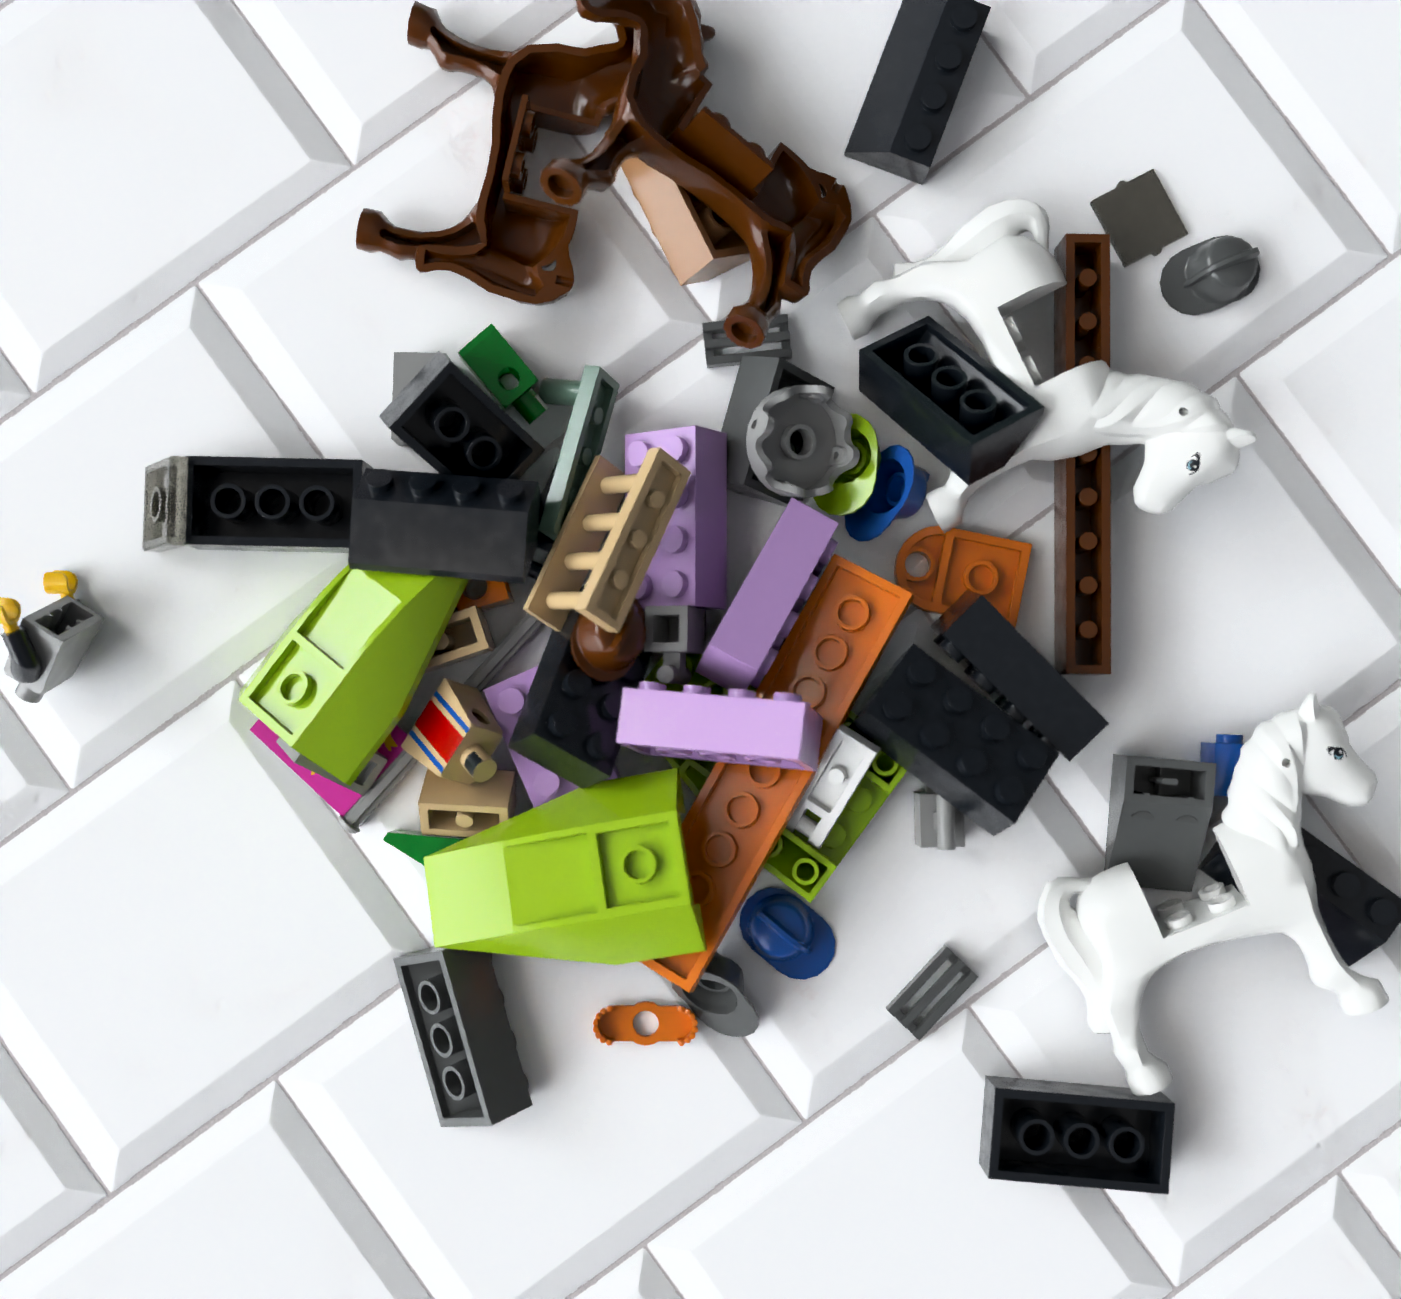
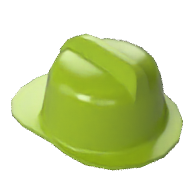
M850 413L853 419L851 440L860 452L858 463L852 469L838 476L833 483V491L813 497L817 506L829 515L845 516L855 513L867 503L874 491L877 471L881 463L880 447L876 431L868 420L858 414Z

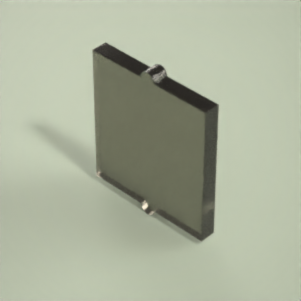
M1154 169L1128 182L1124 180L1119 181L1115 189L1095 198L1089 203L1105 233L1110 234V242L1124 268L1151 254L1158 256L1162 252V248L1189 234Z

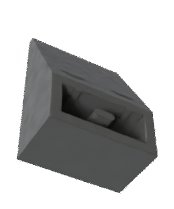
M1113 754L1104 871L1113 866L1128 862L1141 888L1192 892L1213 810L1216 763Z

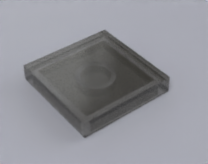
M172 455L145 467L142 549L145 552L159 553L185 546L188 457Z

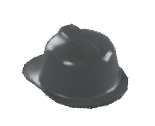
M1229 235L1213 237L1188 247L1172 256L1162 269L1159 282L1162 296L1168 305L1176 311L1193 316L1209 313L1241 300L1253 291L1259 281L1260 266L1258 256L1260 251L1258 247L1252 248L1242 238Z
M716 952L692 993H688L671 982L672 989L688 1004L697 1017L711 1029L732 1037H745L753 1034L758 1028L759 1015L744 995L743 971L730 958L721 956Z

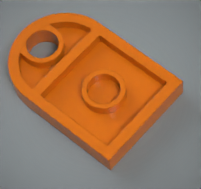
M940 526L927 527L914 533L900 547L894 563L895 582L897 586L913 593L914 599L911 605L922 611L940 615L966 590L981 594L1016 628L1032 544L957 528L944 533ZM918 553L927 559L928 571L924 576L914 577L907 572L905 561L910 554Z

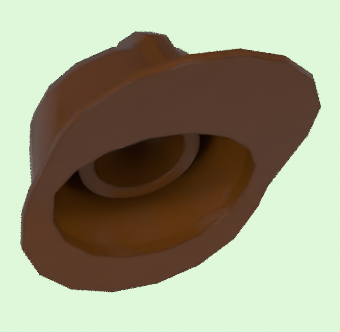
M636 598L634 599L619 633L605 631L580 613L570 638L571 651L577 665L587 676L598 681H614L625 676L633 666L636 658L643 651L647 638L645 612Z

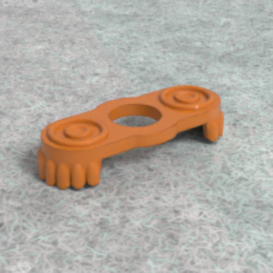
M650 1001L638 1002L635 1005H608L596 1014L593 1021L595 1037L600 1039L601 1043L606 1042L608 1046L612 1045L614 1041H634L644 1046L655 1044L658 1041H677L680 1046H683L685 1043H690L698 1031V1020L690 1008L683 1005H658ZM642 1011H650L658 1018V1028L651 1035H641L634 1028L633 1020Z

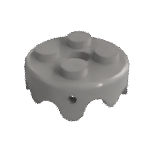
M798 385L781 388L764 398L751 416L746 435L747 456L751 468L763 485L780 496L810 498L830 493L834 490L833 483L838 476L852 469L859 461V449L853 445L851 440L852 416L847 410L839 407L831 399L833 389L830 387ZM795 430L799 431L803 437V447L798 454H795L790 447V437Z

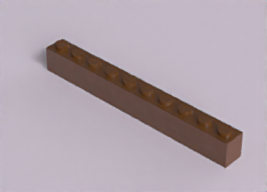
M1065 234L1054 249V258L1063 271L1067 282L1066 285L1054 291V377L1077 366L1098 360L1105 361L1110 368V234ZM1111 445L1100 447L1081 456L1054 460V668L1061 675L1098 676L1111 674Z

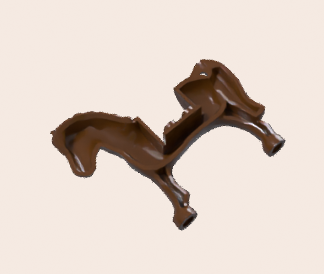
M693 0L695 12L700 21L703 40L707 42L715 36L716 32L713 27L701 24V12L696 0ZM415 1L408 21V44L419 49L430 50L442 70L463 72L479 77L488 82L493 88L495 99L492 114V145L487 173L479 199L470 213L458 224L441 231L420 232L397 227L387 219L382 211L364 208L361 212L356 231L357 249L368 253L383 252L399 261L415 260L416 269L420 274L435 270L454 272L469 279L490 293L510 298L521 304L542 306L553 304L567 296L574 284V271L568 246L575 231L579 210L517 195H523L527 185L529 170L525 168L526 154H533L535 151L538 128L569 135H589L597 131L602 118L608 117L614 112L620 89L632 68L634 29L613 24L616 28L618 42L588 48L553 43L527 45L512 52L500 51L472 44L456 36L443 25L437 9ZM556 261V267L553 271L543 270Z
M576 0L577 12L581 18L595 23H613L634 29L632 68L620 89L612 123L596 148L582 158L553 159L541 171L539 182L545 194L557 204L571 207L581 202L588 190L603 192L615 182L616 174L622 163L630 158H638L651 168L672 179L714 211L746 242L752 263V290L746 304L732 308L723 328L727 338L740 347L753 349L761 346L767 337L770 324L780 315L781 300L797 303L809 294L812 270L823 258L837 248L847 232L852 220L851 203L844 184L839 185L836 182L837 178L808 167L796 153L782 142L766 157L764 149L759 144L748 142L731 128V124L726 116L718 112H712L706 106L690 122L713 85L704 76L708 69V62L703 55L704 40L693 0Z

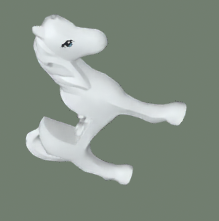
M1025 199L1004 200L985 208L966 225L961 227L945 245L928 258L916 262L895 263L893 266V277L882 281H874L859 295L847 296L837 303L843 321L854 340L869 334L879 315L904 303L927 300L946 304L968 321L982 342L990 364L1044 406V414L1003 468L971 485H967L951 471L945 486L926 493V498L933 515L942 531L946 533L962 523L964 508L969 498L981 486L1014 466L1029 460L1054 461L1081 456L1106 445L1145 444V462L1133 487L1135 504L1139 509L1152 514L1162 515L1172 511L1196 487L1213 483L1234 473L1239 465L1240 448L1254 443L1257 440L1256 434L1236 428L1228 414L1221 409L1217 398L1202 392L1199 388L1186 381H1175L1144 374L1126 375L1123 372L1111 371L1107 363L1102 360L1077 366L1043 383L1031 355L1022 359L1019 354L1026 350L1027 347L1012 316L1004 320L1002 318L1067 284L1063 271L1049 251V217L1045 209L1039 204ZM1024 232H1030L1034 240L1019 235Z
M1310 693L1303 701L1301 707L1281 712L1273 719L1260 723L1255 728L1252 738L1240 748V758L1234 768L1232 780L1227 791L1228 805L1222 811L1221 818L1223 823L1212 828L1238 890L1232 884L1224 886L1222 882L1212 883L1202 887L1198 891L1200 897L1183 903L1181 899L1176 898L1161 903L1156 908L1158 913L1153 915L1128 862L1102 871L1093 878L1057 877L1052 881H1048L1044 886L1038 901L1037 915L1042 933L1057 963L1075 981L1085 996L1088 1009L1087 1022L1091 1030L1096 1034H1111L1113 1053L1123 1065L1129 1088L1136 1096L1152 1095L1163 1091L1172 1084L1173 1076L1167 1063L1148 1051L1140 1030L1139 1012L1144 989L1149 979L1162 966L1187 952L1246 937L1283 933L1292 938L1302 950L1309 967V977L1313 983L1319 987L1336 992L1339 1004L1345 1014L1351 1016L1367 1015L1382 1009L1389 1003V996L1379 979L1367 977L1353 971L1342 959L1327 932L1318 908L1312 862L1304 846L1301 833L1302 795L1325 796L1346 807L1365 806L1371 801L1378 781L1375 772L1359 757L1350 745L1349 736L1339 712L1330 706L1319 705L1316 693ZM1074 893H1079L1074 908L1070 905L1069 899Z

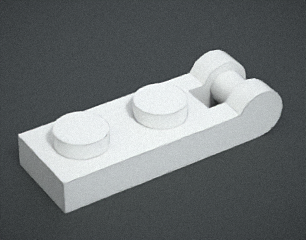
M842 724L831 739L817 772L789 820L786 829L792 833L794 830L802 833L809 838L807 843L819 850L881 748ZM807 809L821 817L819 823L805 815Z

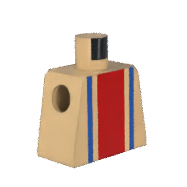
M444 678L401 747L436 775L469 785L475 781L485 782L496 773L497 763L491 755L501 742L503 731L477 688Z

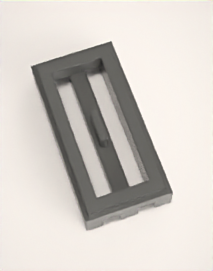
M780 314L772 321L769 328L779 327L780 332L768 333L762 343L781 342V349L714 356V349L740 346L727 337L712 339L713 334L725 333L723 328L725 320L702 323L707 368L740 365L742 356L792 359L788 314Z
M944 945L886 1006V1009L920 1040L976 981L978 976ZM948 959L952 965L904 1014L900 1009ZM961 971L963 973L962 977L916 1025L913 1021Z

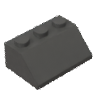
M742 356L721 432L727 433V489L735 493L787 507L791 498L780 496L769 490L758 480L751 468L746 449L749 421L759 403L769 394L781 388L798 385H822L830 387L834 392L835 387L781 357ZM797 430L790 437V447L795 454H798L803 447V437ZM795 498L796 500L803 502V498Z

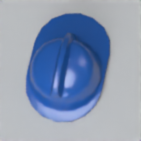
M893 445L881 452V463L877 471L873 494L863 507L855 513L845 515V528L850 537L859 542L870 541L880 536L894 519L909 518L917 513L923 505L930 474L925 469L914 464V458L907 448L901 445Z
M766 888L757 891L747 899L741 910L739 926L743 939L754 952L777 971L793 979L805 980L812 978L828 968L834 957L836 941L832 928L823 917L796 895L782 888Z

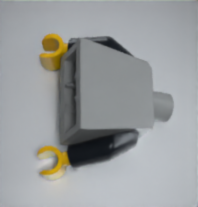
M54 570L44 574L43 586L47 594H60L61 599L22 618L19 626L17 622L21 616V605L15 599L0 597V624H2L5 631L1 634V637L9 652L3 670L7 676L19 682L15 689V694L25 702H40L45 693L73 676L105 619L81 604L80 599L75 600L73 594L77 590L78 579L70 571Z

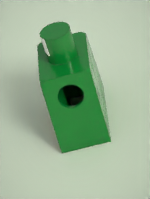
M492 323L458 352L464 365L505 412L514 406L530 425L549 409L533 390L538 385L539 380ZM513 374L519 383L515 388L507 390L500 382L502 376Z

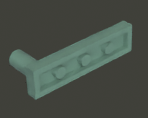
M585 365L581 380L544 378L539 387V396L545 404L573 406L538 529L554 541L595 456L601 454L620 384L600 366Z

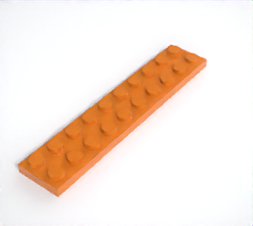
M836 554L832 556L756 691V698L773 700L774 693L802 696V702L810 703L811 708L823 717L818 767L837 729L847 719L914 599L913 593ZM716 762L682 822L694 904H700L707 951L639 961L640 963L688 993L694 992L814 778L816 771Z

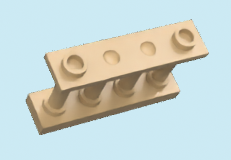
M661 447L648 449L636 474L625 475V473L601 455L595 456L523 610L554 631H561L570 610H576L605 631L619 633L692 472ZM628 493L620 512H616L624 494ZM607 531H610L602 551H598ZM592 570L584 590L580 591L588 571Z

